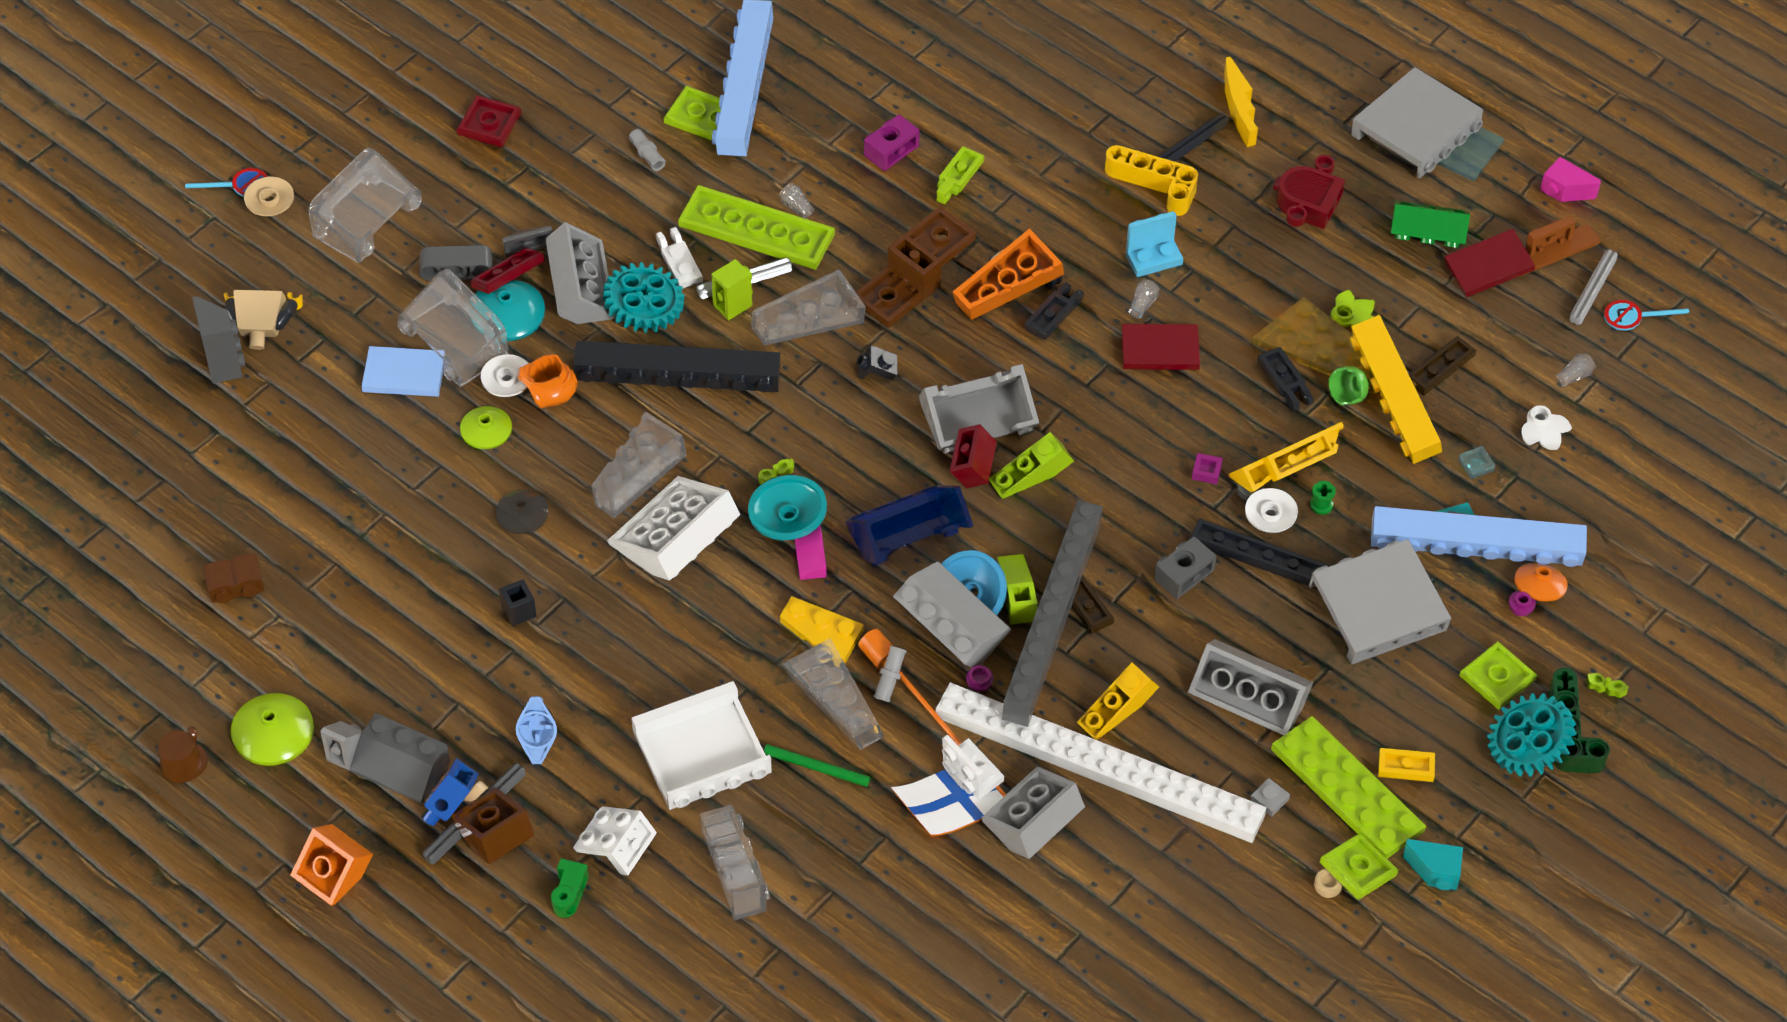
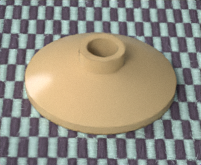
M278 177L260 178L252 182L244 193L246 207L252 213L260 216L278 215L286 211L294 200L292 186L286 180Z

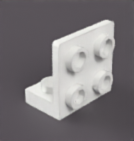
M948 735L942 738L943 766L950 775L955 774L961 780L960 784L968 794L973 793L979 800L1004 781V775L969 738L959 746Z
M602 806L595 813L594 818L580 835L573 848L578 853L607 856L620 874L629 875L657 832L641 811Z

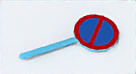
M247 168L237 172L232 182L187 183L185 188L233 187L237 194L244 197L247 187L252 182L268 176L259 169Z

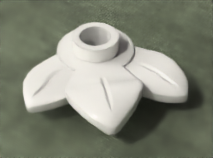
M1535 406L1528 412L1527 423L1523 425L1521 434L1527 445H1532L1539 441L1540 445L1544 448L1557 450L1561 444L1560 433L1568 432L1572 427L1565 417L1551 414V411L1545 406Z

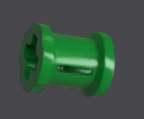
M1319 481L1313 486L1310 508L1314 513L1326 515L1332 511V499L1336 493L1335 486L1328 481Z

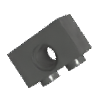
M1193 536L1187 542H1181L1168 557L1163 556L1157 562L1154 580L1177 600L1215 570L1216 555Z

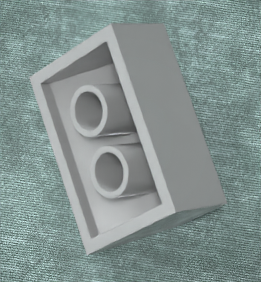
M1037 766L981 818L986 826L1010 851L1030 859L1085 806L1075 782Z

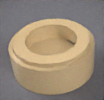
M482 781L477 782L463 802L469 805L477 800L489 787Z
M1322 869L1316 874L1314 888L1319 895L1332 898L1341 892L1343 885L1327 869Z

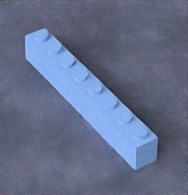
M743 0L742 9H738V26L734 27L735 43H731L730 57L732 59L727 61L726 70L728 77H724L723 91L725 93L720 95L719 107L721 112L716 114L717 130H713L712 144L717 147V155L747 156L774 18L772 1Z
M1375 506L1372 517L1371 547L1381 549L1393 541L1401 542L1409 539L1415 552L1426 551L1436 555L1448 553L1457 554L1461 557L1481 556L1486 559L1503 558L1515 562L1524 560L1536 561L1540 564L1558 563L1573 567L1577 565L1582 566L1586 556L1587 525Z

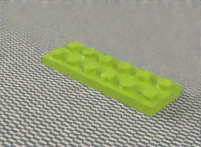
M700 185L697 186L678 220L679 227L780 259L789 258L792 263L814 270L817 269L835 235V228Z
M1313 716L1272 743L1271 750L1357 834L1361 833L1387 859L1406 845L1407 839L1414 840L1425 832L1426 825Z

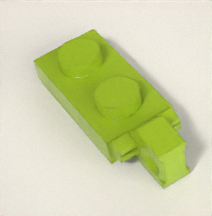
M962 146L939 176L936 201L946 204L952 194L958 195L984 162V155Z

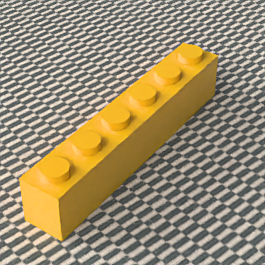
M1377 315L1351 326L1353 336L1349 337L1352 347L1354 351L1359 350L1362 355L1359 358L1362 368L1365 372L1369 371L1372 376L1369 379L1373 391L1375 393L1379 392L1382 397L1379 402L1384 414L1389 413L1392 418L1390 426L1394 435H1400L1403 441L1400 443L1404 456H1410L1413 464L1442 453L1441 441L1381 316Z

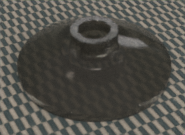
M531 490L510 492L499 501L496 507V518L500 526L515 534H527L538 530L546 522L549 513L546 500L540 494Z

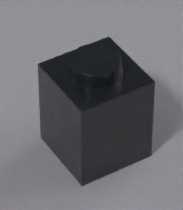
M524 579L499 588L501 607L512 627L537 617L534 597Z

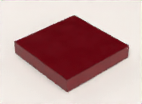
M476 95L457 128V134L503 147L521 115V107Z

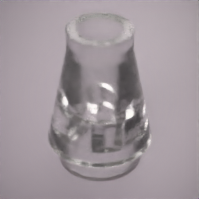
M790 183L779 193L781 203L799 214L802 218L806 219L814 212V208L799 185L795 186L794 183Z
M1146 279L1138 283L1129 313L1134 317L1142 318L1148 308L1159 297V286Z
M1587 353L1576 354L1556 376L1558 381L1566 387L1570 383L1592 375L1596 365Z

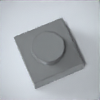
M1268 778L1251 795L1250 801L1267 807L1266 813L1272 817L1289 800L1290 794Z

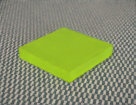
M1497 641L1461 670L1460 677L1500 710L1536 681L1537 674Z
M1361 833L1326 853L1320 859V863L1357 900H1360L1396 877L1399 871Z

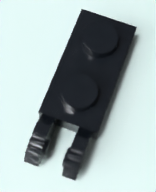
M1064 282L1025 322V329L1046 340L1082 301L1084 292L1077 290L1068 299L1066 296L1069 294L1072 286Z
M1281 347L1258 355L1257 362L1281 396L1285 397L1286 404L1292 411L1299 410L1300 408L1299 401L1294 394L1297 391L1305 405L1313 404L1314 399L1305 385V380Z

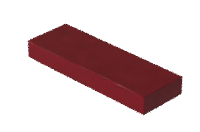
M526 247L471 280L472 288L490 294L544 262L543 253Z

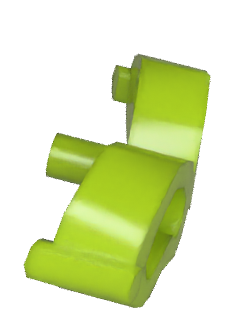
M793 459L780 460L777 464L773 465V470L762 469L758 475L759 484L762 485L766 481L779 476L792 474L794 469Z
M1599 673L1588 674L1586 678V684L1589 689H1594L1598 693L1605 692L1608 696L1622 698L1626 696L1629 688L1621 680L1611 681V678L1607 677L1605 679Z

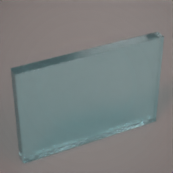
M1481 127L1478 132H1473L1463 145L1457 146L1452 150L1448 158L1442 159L1437 164L1475 181L1499 147L1504 143V138Z

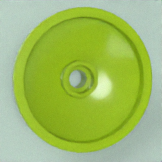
M269 693L251 699L238 710L231 724V738L237 752L252 763L266 766L283 764L298 757L308 747L314 732L313 718L308 707L299 699L282 693Z

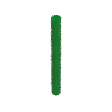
M769 744L765 746L764 753L767 756L770 755L771 757L868 787L870 783V776Z

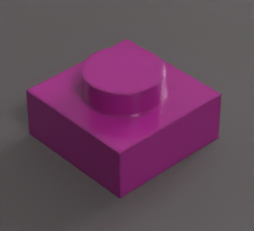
M1197 453L1192 480L1217 484L1223 458Z

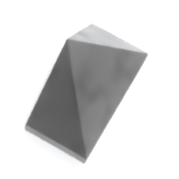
M551 226L524 229L504 237L505 257H510L526 247L533 250L547 247L545 238L552 233Z

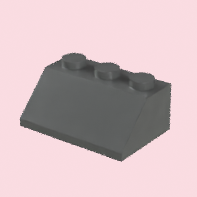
M198 296L192 297L212 384L242 378L241 367L245 366V361L241 351L242 348L235 319L230 320L228 310Z
M375 713L361 733L350 772L422 804L450 763L448 747L445 743Z

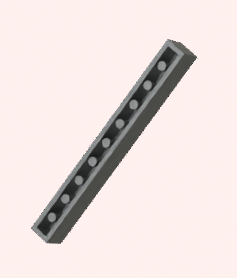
M1077 500L1004 699L1002 720L1026 727L1029 726L1079 583L1081 582V577L1085 571L1100 529L1102 506Z

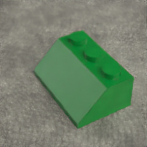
M1395 200L1391 234H1396L1395 238L1400 240H1410L1411 236L1420 238L1422 243L1435 244V240L1445 241V246L1459 248L1460 244H1466L1470 213L1466 210Z

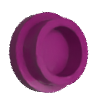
M974 666L967 673V685L974 691H986L993 684V674L985 666Z

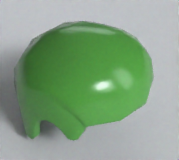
M1346 366L1333 371L1329 378V390L1332 398L1338 404H1357L1366 398L1369 392V382L1362 370L1355 366Z

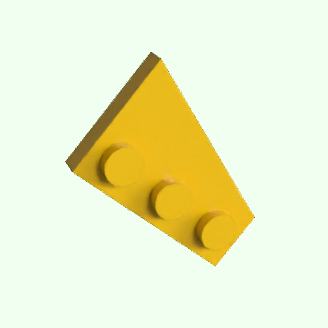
M791 596L780 615V623L803 641L807 640L816 648L820 655L823 657L827 656L833 661L834 666L840 671L843 669L864 631V624L793 596Z

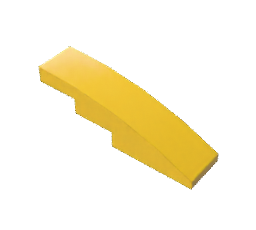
M1227 57L1224 82L1229 111L1245 145L1250 147L1256 145L1258 128L1254 123L1255 108L1251 103L1253 89L1232 58Z

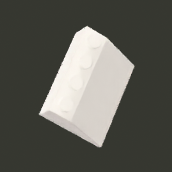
M677 476L607 541L610 546L650 574L670 581L690 561L694 560L707 545L711 544L723 530L731 526L732 522L740 516V513L728 490Z

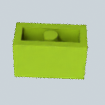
M734 259L711 274L713 306L728 321L752 306V273L747 266H742Z

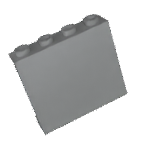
M1414 67L1353 118L1351 136L1358 140L1366 134L1418 166L1417 177L1420 179L1427 172L1430 173L1442 159L1448 158L1457 146L1463 145L1473 132L1476 133L1480 130L1483 124V109Z
M1409 539L1401 542L1393 541L1378 550H1367L1359 557L1353 559L1351 557L1345 558L1338 564L1330 567H1319L1313 572L1309 583L1310 588L1317 587L1349 647L1346 657L1351 665L1444 632L1451 621L1447 609Z

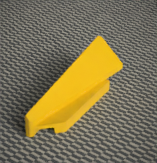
M1340 422L1228 475L1250 493L1254 492L1271 479L1275 482L1337 453L1338 444H1336L1339 431L1343 429V423Z

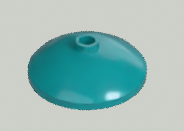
M513 279L490 294L477 291L470 302L469 316L473 327L484 337L495 341H515L529 336L538 329L545 316V304L542 295L535 287L526 282Z
M797 475L779 476L766 481L755 490L748 504V514L753 527L762 535L776 540H793L810 534L822 523L827 512V500L822 488L814 481Z

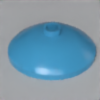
M962 551L947 558L942 565L972 593L978 590L976 597L998 615L1003 607L1007 593L1006 577L1001 566L992 557L979 551Z

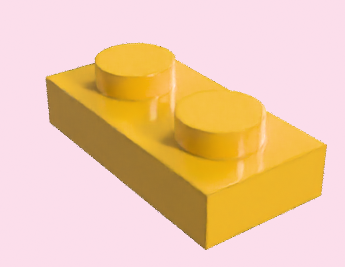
M1380 748L1378 777L1433 782L1435 777V753Z

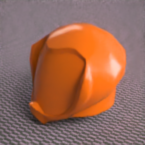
M545 355L537 358L532 363L519 367L518 380L527 386L535 403L540 408L560 406L568 402L576 391L578 381L575 373L561 361L558 355Z

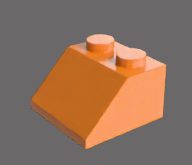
M333 824L315 827L312 829L290 875L333 906L362 878L373 854Z

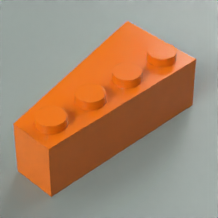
M1029 228L953 291L955 303L973 320L1064 275L1063 263Z

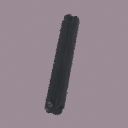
M1224 113L1217 114L1157 157L1174 162L1227 126L1228 116Z

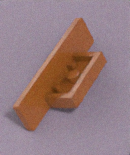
M1568 216L1529 232L1525 249L1535 264V270H1538L1600 244V238L1588 224L1575 229L1576 222L1571 216Z

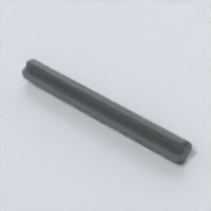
M518 763L513 764L480 797L494 788H497L506 795L525 776V769ZM454 823L423 851V858L428 863L435 864L463 837Z

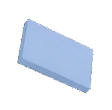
M369 346L362 382V392L439 397L446 353L440 350Z

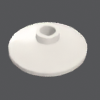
M508 354L492 358L484 365L481 371V382L484 388L491 394L500 397H511L522 393L527 389V386L518 380L519 367H523L528 362L519 356Z
M1266 488L1254 492L1248 498L1245 514L1248 521L1255 528L1264 532L1277 533L1289 529L1295 523L1298 507L1295 500L1288 493L1279 489Z

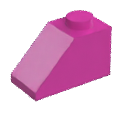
M1559 157L1544 173L1540 190L1560 202L1591 200L1598 196L1601 180Z

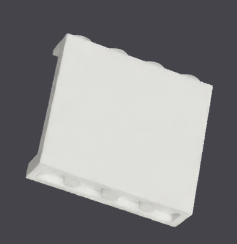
M734 681L632 717L634 736L669 810L676 807H685L695 800L710 798L717 792L728 788H737L744 782L752 779H761L767 774L772 773L770 755H765L738 700V689Z

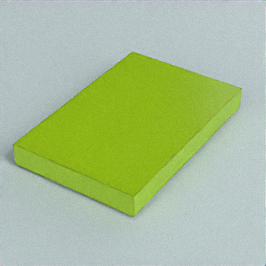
M685 86L665 115L664 123L712 141L713 130H717L716 114L721 112L719 107L720 98Z

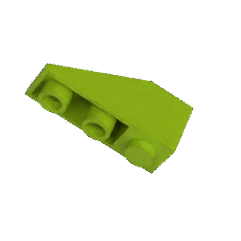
M1049 432L990 477L989 481L999 496L1004 499L1053 478L1073 463L1074 460L1063 444Z
M1024 555L997 557V562L1001 566L1007 582L1005 603L1010 625L1033 622L1038 603L1034 583Z

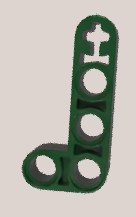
M1559 668L1553 674L1549 687V698L1554 696L1558 702L1562 701L1566 708L1569 709L1576 723L1573 728L1577 735L1571 737L1575 744L1566 746L1570 755L1561 754L1560 757L1563 762L1554 761V765L1557 769L1564 772L1599 773L1605 768L1610 747L1603 739L1582 737L1578 678L1576 673L1570 668Z

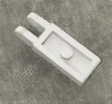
M676 227L670 229V236L674 244L669 246L662 232L656 233V240L661 249V255L673 278L678 279L677 286L686 288L703 282V276L686 243L682 241Z

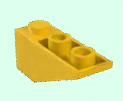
M1131 663L1077 723L1093 739L1098 740L1142 707L1159 686L1139 667Z

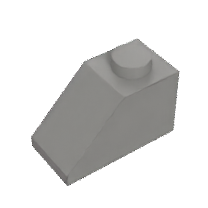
M342 721L323 727L320 733L327 761L350 771L356 748L363 732L362 728Z

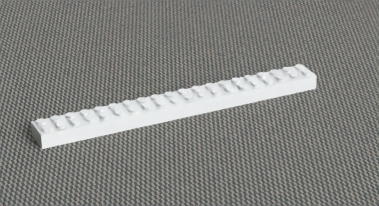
M949 683L936 707V713L943 721L1250 843H1253L1265 817L1267 808L1265 806L1032 715L1028 727L1002 720L1004 703L953 683Z

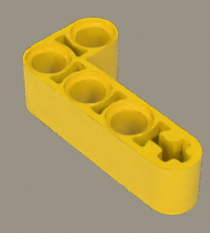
M1118 145L1111 146L1106 151L1105 172L1108 176L1168 194L1166 207L1168 212L1174 211L1177 216L1187 213L1196 194L1198 172L1195 168Z

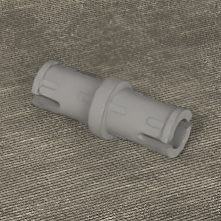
M641 129L633 130L629 134V140L638 149V155L649 163L653 171L661 170L665 166L664 162L666 161L658 153L657 146L646 138Z
M890 645L884 668H881L879 672L881 677L874 698L890 703L896 680H900L901 677L899 671L907 652L906 650Z

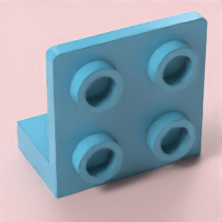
M1174 211L1162 213L1144 220H1137L1128 225L1125 256L1136 277L1183 265V256L1174 241L1177 217Z

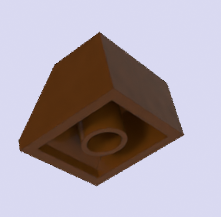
M494 788L451 815L453 823L472 851L488 864L500 859L503 855L534 836L526 809L497 788Z

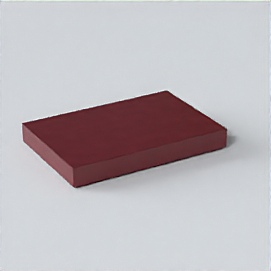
M1514 229L1445 256V262L1466 298L1535 270V264Z
M1122 324L1123 369L1200 370L1198 324Z

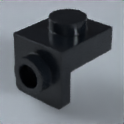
M871 345L857 358L858 378L864 379L871 372L893 380L897 376V355Z

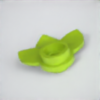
M1346 290L1336 297V306L1332 309L1330 315L1331 320L1338 326L1347 327L1373 318L1371 314L1375 301L1367 299L1354 300L1352 292Z

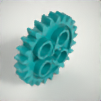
M640 262L639 267L636 268L633 263H630L629 269L622 265L620 272L613 270L612 276L607 277V282L603 288L602 301H605L604 309H609V317L616 315L615 322L624 321V328L633 325L635 332L639 327L643 328L644 333H647L648 328H652L654 332H657L658 326L665 330L668 323L674 325L675 318H680L685 294H682L683 287L677 286L678 279L670 280L671 272L663 274V267L654 270L652 263L648 268H645L643 262Z
M1532 693L1527 701L1522 695L1518 704L1511 700V708L1502 707L1503 716L1495 715L1494 718L1498 723L1489 726L1493 732L1487 735L1491 742L1488 744V748L1492 752V757L1502 769L1506 768L1509 774L1515 771L1519 777L1523 775L1524 771L1527 772L1529 777H1532L1534 770H1538L1542 775L1543 767L1545 766L1553 770L1552 762L1562 763L1560 755L1570 754L1566 746L1575 744L1571 738L1577 735L1573 728L1576 725L1572 718L1573 715L1562 701L1558 702L1554 696L1548 699L1544 693H1542L1539 699Z

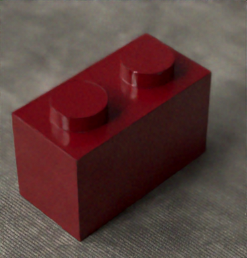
M981 424L958 430L950 472L966 489L985 485L989 482L997 441Z

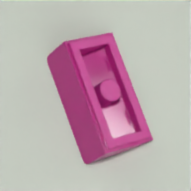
M819 525L810 534L795 539L800 580L826 577V561L821 525Z

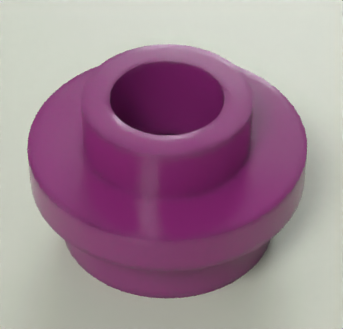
M1516 591L1509 598V607L1517 616L1530 614L1536 605V600L1532 599L1526 592Z

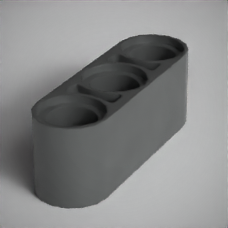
M484 245L426 247L420 251L419 274L425 280L473 279L492 268V250Z

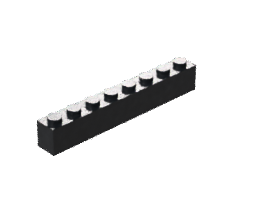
M577 341L573 368L577 381L583 382L593 381L611 384L627 383L634 385H659L662 387L679 386L686 388L778 392L781 353Z

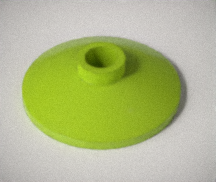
M482 406L471 410L464 416L460 424V432L464 441L470 446L478 449H492L502 445L509 438L512 432V422L505 411L493 406Z

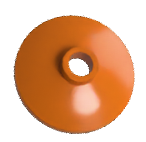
M1525 564L1516 571L1514 577L1515 585L1519 591L1528 593L1532 599L1538 601L1558 600L1565 595L1568 587L1565 576L1556 568L1546 564Z

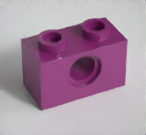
M898 114L864 139V156L885 172L919 146V129Z

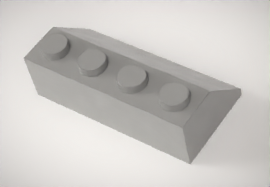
M564 222L545 238L558 316L576 324L614 319L616 315L609 317V309H604L605 301H602L604 284L609 276L602 240Z
M938 561L911 575L893 596L953 654L971 668L982 665L1012 630Z
M1214 639L1207 643L1188 693L1285 735L1290 732L1302 711L1313 682Z

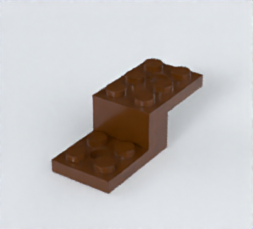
M939 206L888 247L887 267L853 293L852 301L887 328H890L941 286V267L975 241L976 232ZM943 234L947 236L944 239H938L935 237V235ZM892 295L894 298L891 300H885L882 298V296Z

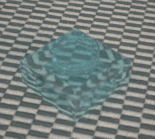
M1483 446L1462 453L1459 456L1458 461L1471 480L1494 471L1495 463Z

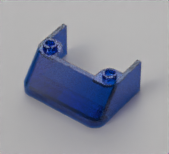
M936 485L845 520L848 531L865 561L871 562L873 565L887 561V555L891 554V551L931 535L943 534L944 537H949L959 533L958 528L973 527L960 486Z

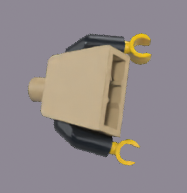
M234 290V296L229 297L228 293H224L225 309L228 310L230 320L235 319L241 336H250L249 348L254 350L264 349L265 337H276L279 330L284 329L295 311L303 306V295L300 294L298 298H292V292L287 293V301L282 291Z

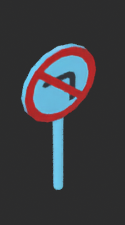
M1617 300L1607 305L1604 310V318L1612 328L1627 331L1637 327L1642 317L1687 314L1689 309L1641 312L1635 303L1628 300Z

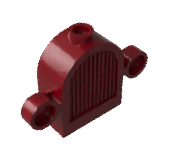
M1318 156L1315 159L1314 168L1297 166L1284 172L1281 177L1277 176L1273 190L1278 191L1277 203L1279 208L1287 215L1286 221L1289 225L1300 227L1308 223L1322 229L1326 228L1343 196L1345 179L1331 175L1335 165V161L1331 156Z

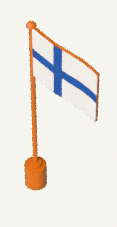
M873 629L861 638L858 646L878 670L884 668L890 645H893L879 629ZM899 671V674H901L900 679L959 746L962 742L905 675ZM946 769L911 784L891 787V790L931 837L953 833L981 821V817L1006 795L998 785L978 800L973 793L968 794L960 784L961 780L955 774L950 775Z

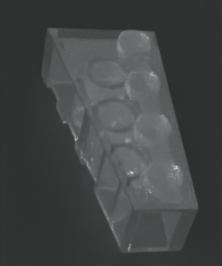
M837 270L753 310L751 327L765 346L861 324L864 322L866 306L842 272Z
M831 638L783 663L788 676L794 683H797L803 692L834 721L837 727L860 750L884 737L878 722Z

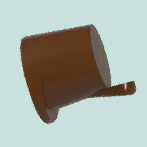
M193 726L187 728L188 733L181 730L168 732L159 741L158 751L161 772L171 782L185 783L202 774L207 767L208 757L206 751L196 744L198 733Z

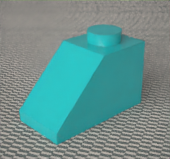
M1407 839L1403 858L1425 883L1440 890H1457L1461 876L1463 847Z

